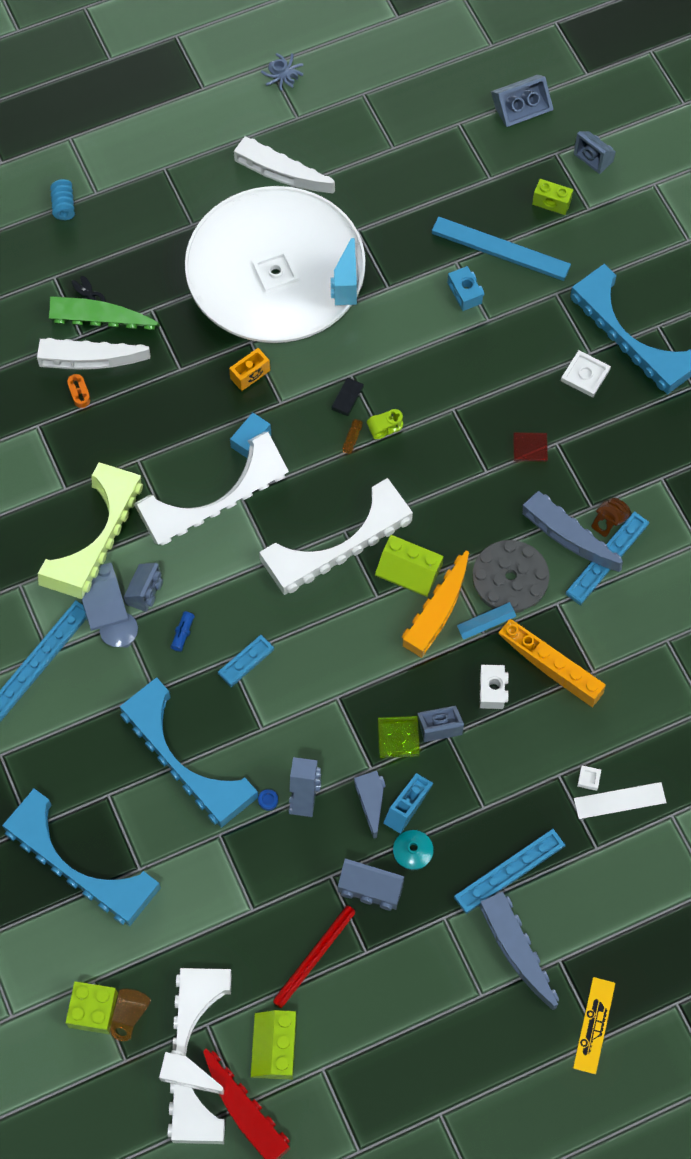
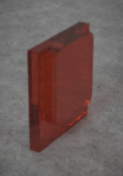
M513 433L514 461H548L547 433Z

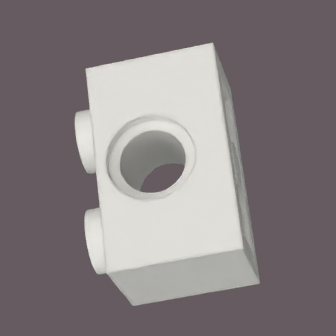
M481 665L480 708L503 709L505 702H508V691H505V684H508V672H505V665ZM496 684L499 689L493 690L489 686Z

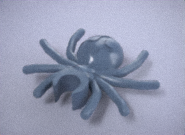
M276 53V56L281 59H276L269 63L268 68L271 74L261 70V73L265 76L276 78L267 82L266 86L280 79L279 88L282 91L284 79V82L293 88L294 79L291 78L298 80V74L303 76L302 72L294 68L303 66V63L291 66L294 54L291 53L290 61L287 65L284 57Z

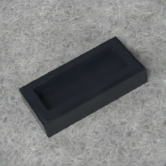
M347 377L332 405V410L349 416L364 388V384Z

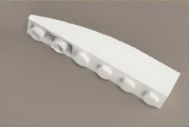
M245 136L234 150L235 162L265 177L297 188L325 193L335 192V181L329 176H324L315 169H310L299 161H294L285 154H280L269 146L258 143L255 139Z
M53 338L40 339L37 354L39 367L63 369L110 368L144 361L151 357L149 346L141 344L135 346L125 343H94L70 339L55 340Z

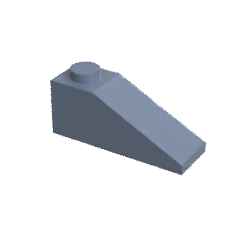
M374 771L354 778V785L373 839L377 838L383 788L386 787L383 776L379 777L378 772Z

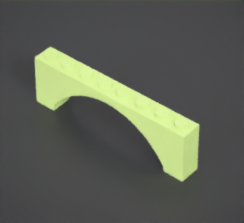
M100 462L92 474V488L97 489L101 494L109 511L108 521L104 530L93 543L75 554L55 560L45 559L38 572V584L40 586L80 599L83 598L85 593L90 591L92 579L97 577L100 564H104L108 549H112L115 536L120 534L122 522H126L129 509L134 507L137 494L140 495L143 489L141 475Z

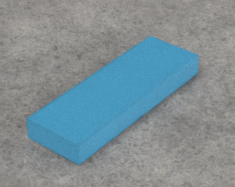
M509 602L457 625L462 638L467 639L516 617V613Z
M260 635L220 669L218 675L232 687L273 652L274 647Z

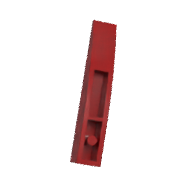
M206 1048L203 1052L210 1074L224 1088V1094L219 1095L230 1116L263 1159H280L290 1150L288 1145L290 1140L283 1132L279 1134L274 1129L276 1126L274 1121L269 1116L264 1117L260 1112L262 1107L255 1099L251 1101L246 1096L249 1093L241 1083L237 1085L232 1079L235 1076L227 1066L223 1068L219 1064L221 1061L219 1056L214 1051L210 1053Z

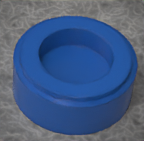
M269 789L262 791L258 796L259 806L266 811L275 809L278 805L277 794Z

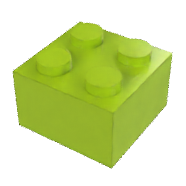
M74 981L66 1018L68 1028L110 1034L118 996L116 988Z

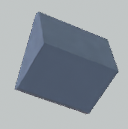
M456 706L417 713L424 742L463 734L464 723Z

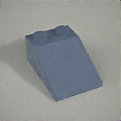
M112 563L100 565L97 577L91 581L90 591L85 593L81 599L91 631L129 621Z

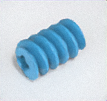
M65 179L57 180L50 186L52 214L59 220H70L75 216L72 183Z

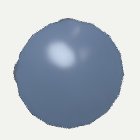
M127 613L129 621L100 628L99 632L102 641L112 647H129L138 632L137 622L132 615Z

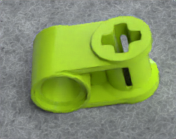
M391 409L385 413L370 417L366 423L373 438L377 440L400 431L403 428V415L398 409Z

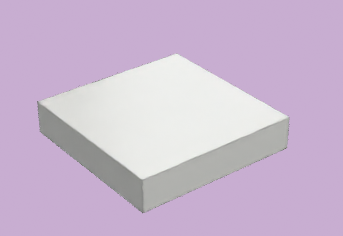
M578 350L561 377V382L594 397L609 373L611 366Z

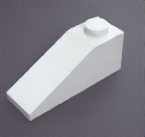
M172 1050L171 1053L165 1052L159 1076L161 1081L224 1094V1088L189 1058L184 1056L183 1052Z

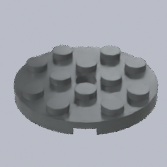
M515 540L499 541L485 548L477 557L472 574L473 586L480 599L492 609L510 602L515 613H520L537 605L544 597L549 583V569L543 556L532 546ZM513 572L516 578L509 580L505 575Z

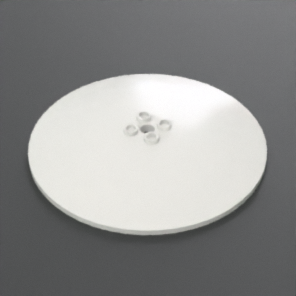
M268 186L250 189L233 195L219 203L203 217L188 243L185 273L193 299L201 311L216 325L231 334L248 340L282 343L315 335L333 325L349 310L352 305H335V298H331V278L334 277V269L350 239L355 238L358 296L365 275V252L362 240L354 224L332 202L315 193L299 188ZM273 269L281 271L279 274L271 273Z

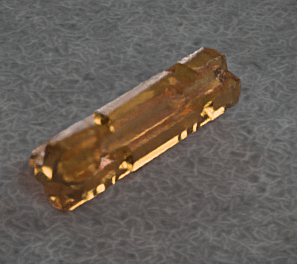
M357 419L353 420L352 427L346 437V442L342 447L344 453H352L353 446L359 436L362 421Z

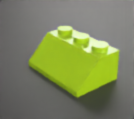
M390 535L382 552L375 576L428 597L443 566L444 556Z
M273 1010L255 1013L251 1078L293 1080L296 1011Z

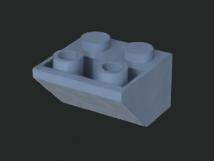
M146 563L138 565L124 595L125 605L147 612L149 606H153L155 602L154 595L157 590L161 589L163 584L159 564Z

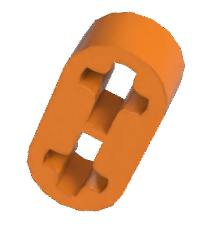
M73 374L67 380L71 396L77 407L85 408L90 404L89 392L83 377L79 374ZM74 381L78 382L79 388L76 389ZM81 393H82V396H83V398H84V401H81V400L79 399V395H78V394H81Z

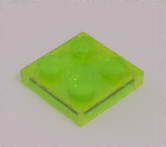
M417 716L378 718L380 758L415 757L420 755Z

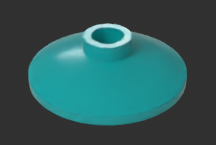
M409 830L397 837L393 846V854L398 864L402 867L417 870L425 867L431 861L433 844L430 838L423 832ZM416 845L417 850L412 851L410 846Z

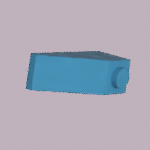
M416 773L389 808L383 824L401 834L433 783Z

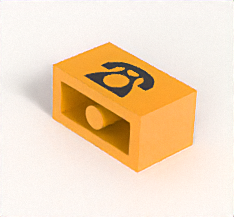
M257 348L229 368L230 379L243 391L270 371V360Z

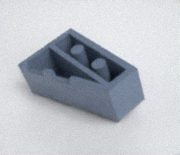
M293 757L290 774V792H292V795L289 798V814L313 817L316 792H320L321 768L318 767L317 760Z

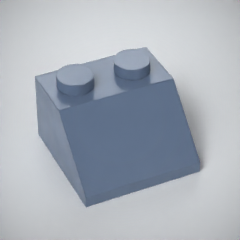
M579 131L576 137L574 155L601 174L613 163L616 151L591 132Z

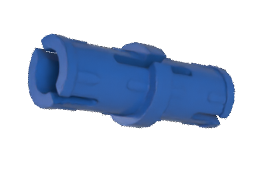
M186 611L183 612L179 626L175 628L176 634L170 646L171 649L179 652L183 650L185 640L190 635L189 630L195 618L194 614Z

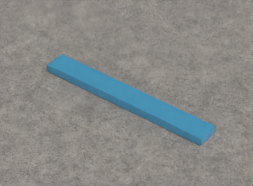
M439 216L432 229V234L562 281L565 280L571 266L570 263Z
M75 600L1 688L0 722L87 619L84 607Z

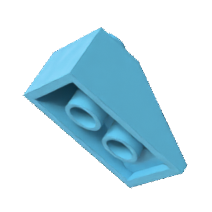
M355 238L350 239L334 269V277L331 278V298H335V305H357Z

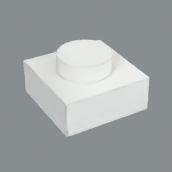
M581 766L577 787L597 791L601 770Z

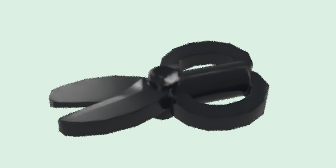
M85 276L80 277L83 286L77 281L72 280L74 289L84 296V299L96 300L95 296L101 298V301L106 302L105 297L100 292H93L92 286Z

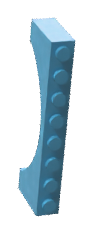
M603 264L572 287L570 297L575 304H578L587 316H590L599 328L607 333L612 341L619 345L622 352L627 353L632 358L633 363L637 366L639 365L644 370L645 375L652 378L658 388L668 395L691 377V349L684 352L659 350L640 343L630 336L619 324L612 309L610 294L611 287L615 284L616 275Z
M156 677L120 706L122 712L120 716L127 724L130 722L134 728L132 730L139 738L143 737L146 740L145 745L147 748L159 755L157 757L159 762L164 767L167 765L171 769L170 774L172 777L184 784L182 788L189 796L192 794L196 798L195 803L201 810L205 808L209 813L208 818L214 825L218 823L222 828L258 798V792L245 777L237 781L209 779L188 770L175 759L165 742L163 734L164 710L167 700L171 697L168 689Z
M33 789L2 825L6 831L4 834L12 841L18 840L21 843L20 847L26 852L30 853L32 851L37 855L35 858L43 865L48 863L52 866L51 870L57 876H65L68 879L66 882L75 889L77 887L82 889V894L90 901L95 899L99 903L98 907L104 912H112L115 915L114 919L121 925L126 923L128 926H131L161 889L159 882L144 871L140 875L131 878L104 880L86 876L69 867L56 853L50 839L48 814L52 804L48 798L36 789Z

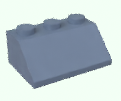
M535 75L491 91L495 108L506 127L553 110L545 76Z
M345 859L338 884V892L346 898H359L365 904L371 905L375 903L379 904L382 909L396 910L404 885V876Z

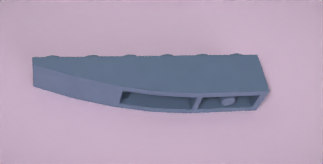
M538 491L523 504V515L563 547L603 567L617 572L622 570V558L617 553L610 551L603 541H598L590 530L580 526L575 518L568 516L562 507L556 506L549 496L543 495Z
M501 892L481 901L479 907L508 962L527 986L552 1010L556 1009L558 1006L557 1002L559 1001L558 995L548 985V982H550L545 970H541L539 966L540 959L537 953L532 952L529 946L531 945L527 933L523 934L520 928L522 923L517 914L514 915L511 908L513 905L508 896L505 897L504 893Z

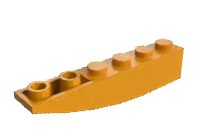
M465 551L463 555H458L454 562V568L446 572L442 585L438 584L433 592L435 595L432 599H427L423 606V612L415 616L411 629L407 628L402 635L403 647L423 658L453 611L464 581L469 556L468 551Z
M512 619L508 620L499 631V635L528 661L592 708L604 694L606 684Z

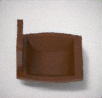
M610 498L598 507L596 511L598 515L591 527L603 537H607L614 525L618 526L630 517L631 510L622 500ZM600 520H607L606 530H602L599 527L598 522Z

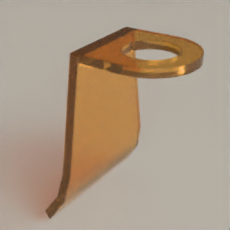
M119 990L111 1022V1035L119 1041L129 1040L132 1036L134 1025L147 1009L151 999L136 990ZM122 1028L126 1031L127 1035L120 1036L116 1033L115 1029Z

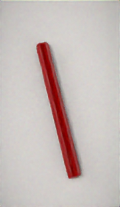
M346 906L274 998L273 1003L277 1007L283 1008L355 915V910L352 907Z

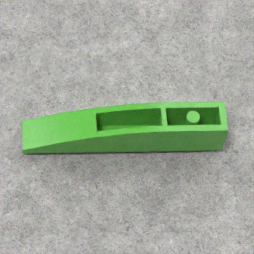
M50 296L49 319L54 320L56 324H65V321H72L73 325H83V322H89L90 326H101V323L108 324V327L119 328V325H126V328L130 329L144 326V329L155 330V327H160L159 322L122 306L91 299Z

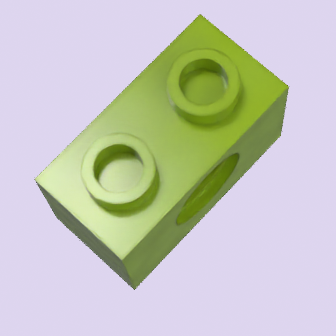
M540 179L534 191L532 205L566 215L572 200L573 189Z

